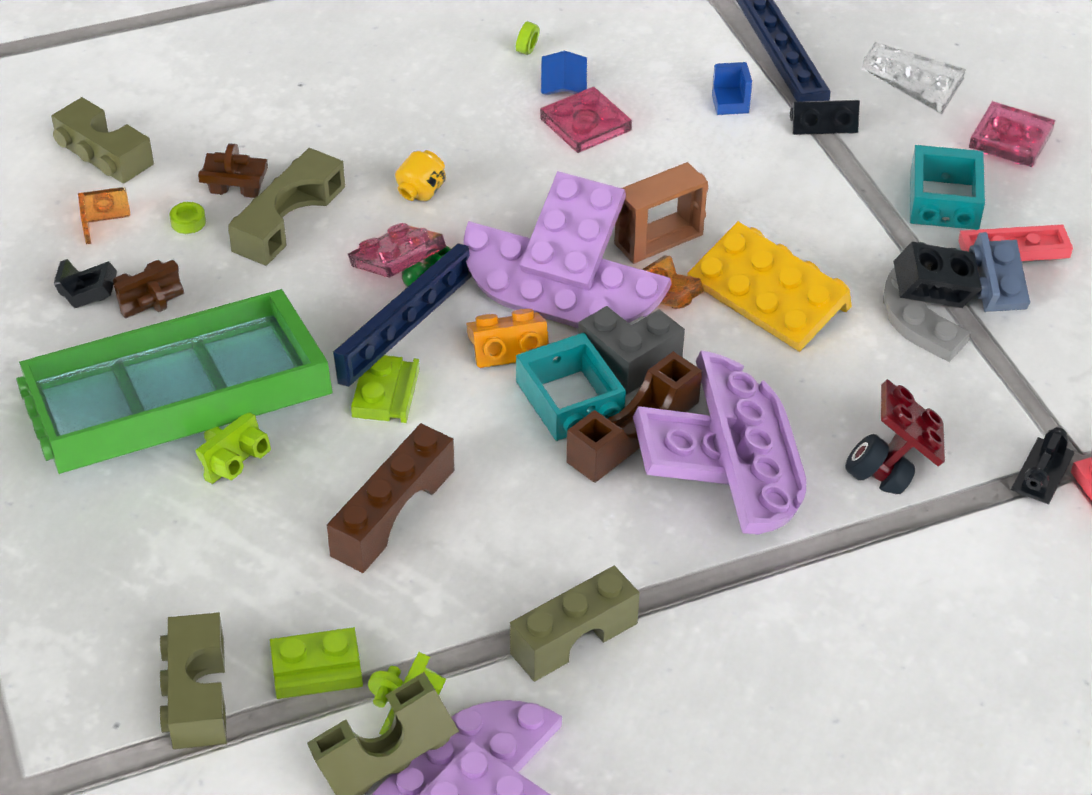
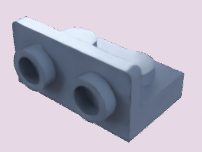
M987 232L979 233L974 245L970 246L969 252L975 254L982 290L976 296L978 299H982L984 312L1027 309L1030 304V298L1017 240L989 241Z

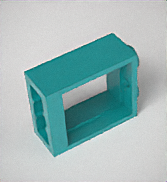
M915 145L910 169V223L979 230L985 206L984 151ZM923 181L972 185V197L923 192ZM943 217H948L949 219H948V220H943L942 218H943Z
M584 332L516 355V382L555 441L567 438V430L594 410L605 418H609L625 408L626 390ZM582 371L598 396L559 409L543 384Z

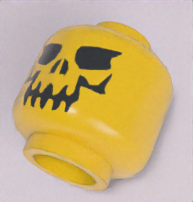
M413 151L395 172L399 193L409 201H414L415 199L420 201L430 200L446 180L444 162L431 151Z

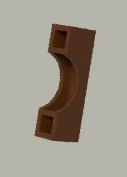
M674 351L647 371L639 391L623 410L609 418H605L594 410L567 430L566 463L596 483L640 449L633 420L638 406L679 412L689 411L699 403L702 370Z
M420 423L327 524L330 557L364 573L387 547L393 524L406 502L420 490L433 495L455 471L454 438Z

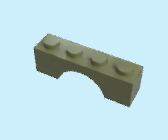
M308 148L279 177H276L259 196L255 197L238 216L231 220L228 225L231 251L267 266L287 246L283 217L297 208L327 206L345 188L343 160Z

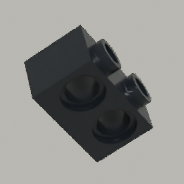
M911 242L893 261L900 298L963 308L982 290L973 252L929 245L924 242Z

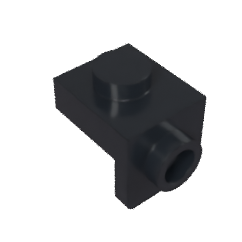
M65 259L59 263L54 285L61 296L65 297L74 308H78L94 301H102L111 296L114 285L113 279L116 277L117 270L108 261L79 272L68 259Z

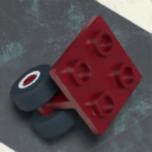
M888 379L881 384V421L896 434L889 445L876 434L866 436L851 451L845 468L857 480H865L872 476L881 481L879 487L881 491L901 494L909 486L915 474L914 464L904 457L912 447L938 467L945 462L944 423L934 410L930 408L924 409L919 405L911 392L904 386H896Z

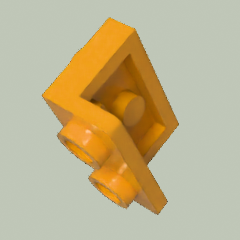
M533 309L515 310L512 312V316L498 318L496 314L480 315L475 318V322L466 323L468 338L474 345L476 365L479 368L516 363V355L549 344L547 322L538 312L534 313Z

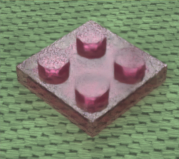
M595 87L540 108V119L577 153L632 130V120Z
M992 101L971 136L969 148L984 151V154L994 155L1013 161L1016 164L1033 168L1053 132L1056 120Z
M399 223L389 227L388 233L379 238H370L362 241L358 249L348 253V257L352 267L390 278L446 248L443 234L429 231L426 228L409 226L407 223Z

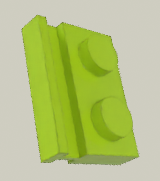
M387 355L379 359L358 379L351 405L352 418L390 421L391 417L401 418V423H407L420 370L419 359L413 358V362L403 361V357Z
M355 627L270 639L277 699L363 687Z

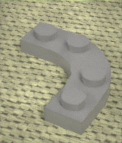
M895 268L891 270L886 280L883 295V304L886 305L889 313L888 320L907 340L950 362L968 343L970 331L937 315L923 301L900 298Z

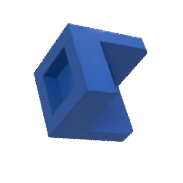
M565 50L542 56L541 93L550 95L566 91L579 96L585 95L587 93V57Z
M747 62L715 64L712 98L717 115L749 113L752 78Z

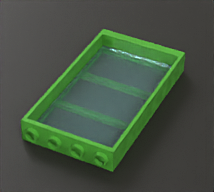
M283 289L19 361L23 376L16 378L28 416L32 420L36 437L40 441L45 461L53 459L58 474L197 434L215 427L224 426L249 412L258 416L333 393L328 361Z

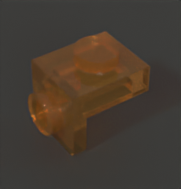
M664 255L642 269L671 278L672 284L660 303L662 305L671 306L673 309L684 308L692 303L693 298L704 292L700 278L676 273L671 256Z

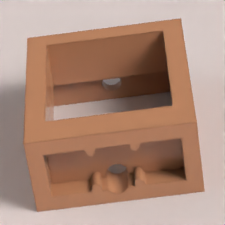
M688 162L622 188L625 189L626 198L615 223L614 244L633 264L703 235L708 181L702 173H699ZM678 197L677 212L647 224L648 209Z

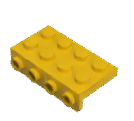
M739 221L687 273L689 282L799 352L839 310L847 312L852 307L850 289L842 280L838 278L832 279L822 273L814 263L810 261L804 262L794 256L786 246L782 244L776 245L765 238L758 229L754 227L749 228Z

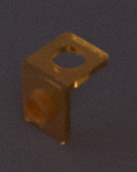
M125 187L78 193L80 216L86 244H91L89 222L125 218L131 215Z

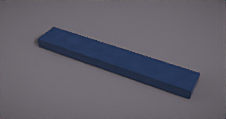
M736 0L796 101H829L830 89L775 1Z
M459 243L455 245L333 351L338 384L347 387L352 385L472 277L466 263L470 256L469 246Z

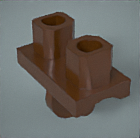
M229 143L225 153L215 152L214 154H206L204 166L198 174L199 183H207L211 194L223 195L228 192L230 186L240 187L241 194L244 197L255 198L260 193L268 162L267 159L252 158L249 155L239 154L238 145Z
M156 260L147 264L144 272L134 276L124 273L115 277L113 283L121 314L128 318L152 307L157 312L166 310V301L184 294V289L179 279L178 264L174 260L165 263Z

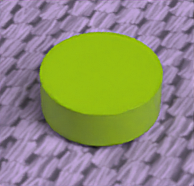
M529 21L523 24L516 41V51L528 55L534 50L540 33V28L537 24Z
M195 202L179 203L169 213L171 227L178 233H195L206 224L204 208Z

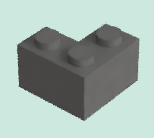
M605 306L581 320L578 325V334L583 332L586 334L626 390V395L641 387L647 371L674 351L683 357L685 329L660 309L637 323L630 325L612 309Z

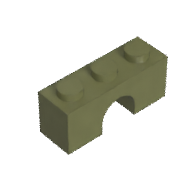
M83 97L51 115L54 127L53 137L58 145L69 149L83 161L91 163L105 175L111 176L123 184L154 165L149 137L128 124L116 131L108 132L104 110Z
M614 565L511 621L510 654L535 682L569 663V654L573 644L586 632L593 630L604 643L638 623L640 592Z
M220 612L168 617V635H160L162 661H168V669L160 670L162 697L168 696V705L160 706L162 733L170 732L173 750L227 744L226 706L222 683L196 682L199 678L208 674L225 673L224 635Z
M425 672L385 695L393 708L394 720L389 730L383 735L370 739L360 737L353 731L345 719L307 742L317 766L335 795L365 794L372 787V784L389 774L403 771L410 765L413 759L428 750L442 747L449 741L451 736L459 732Z

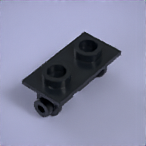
M860 100L794 102L793 108H790V121H793L792 134L858 133Z
M1056 427L1049 430L1044 439L1037 438L1012 486V491L1048 505L1050 504L1075 454L1074 450L1067 448L1069 439L1064 429Z

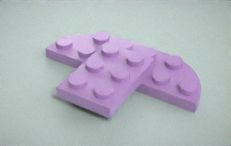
M557 171L531 238L468 221L465 230L464 245L469 246L470 256L466 260L467 266L478 287L489 298L514 310L533 309L534 313L538 312L545 319L578 328L581 320L605 306H608L628 323L641 316L645 318L662 302L672 284L669 277L602 259L626 198L625 189Z
M700 351L696 359V365L702 370L701 383L710 415L638 406L633 416L646 475L729 484L742 533L758 535L776 530L787 524L794 517L806 493L804 468L784 406L776 393L764 380L758 384L751 375L742 372L744 366L740 363L715 353Z
M511 700L486 702L464 709L451 717L459 730L458 733L451 736L449 741L442 747L428 750L413 759L410 765L403 771L391 774L372 794L551 795L518 772L562 727V716L535 703Z

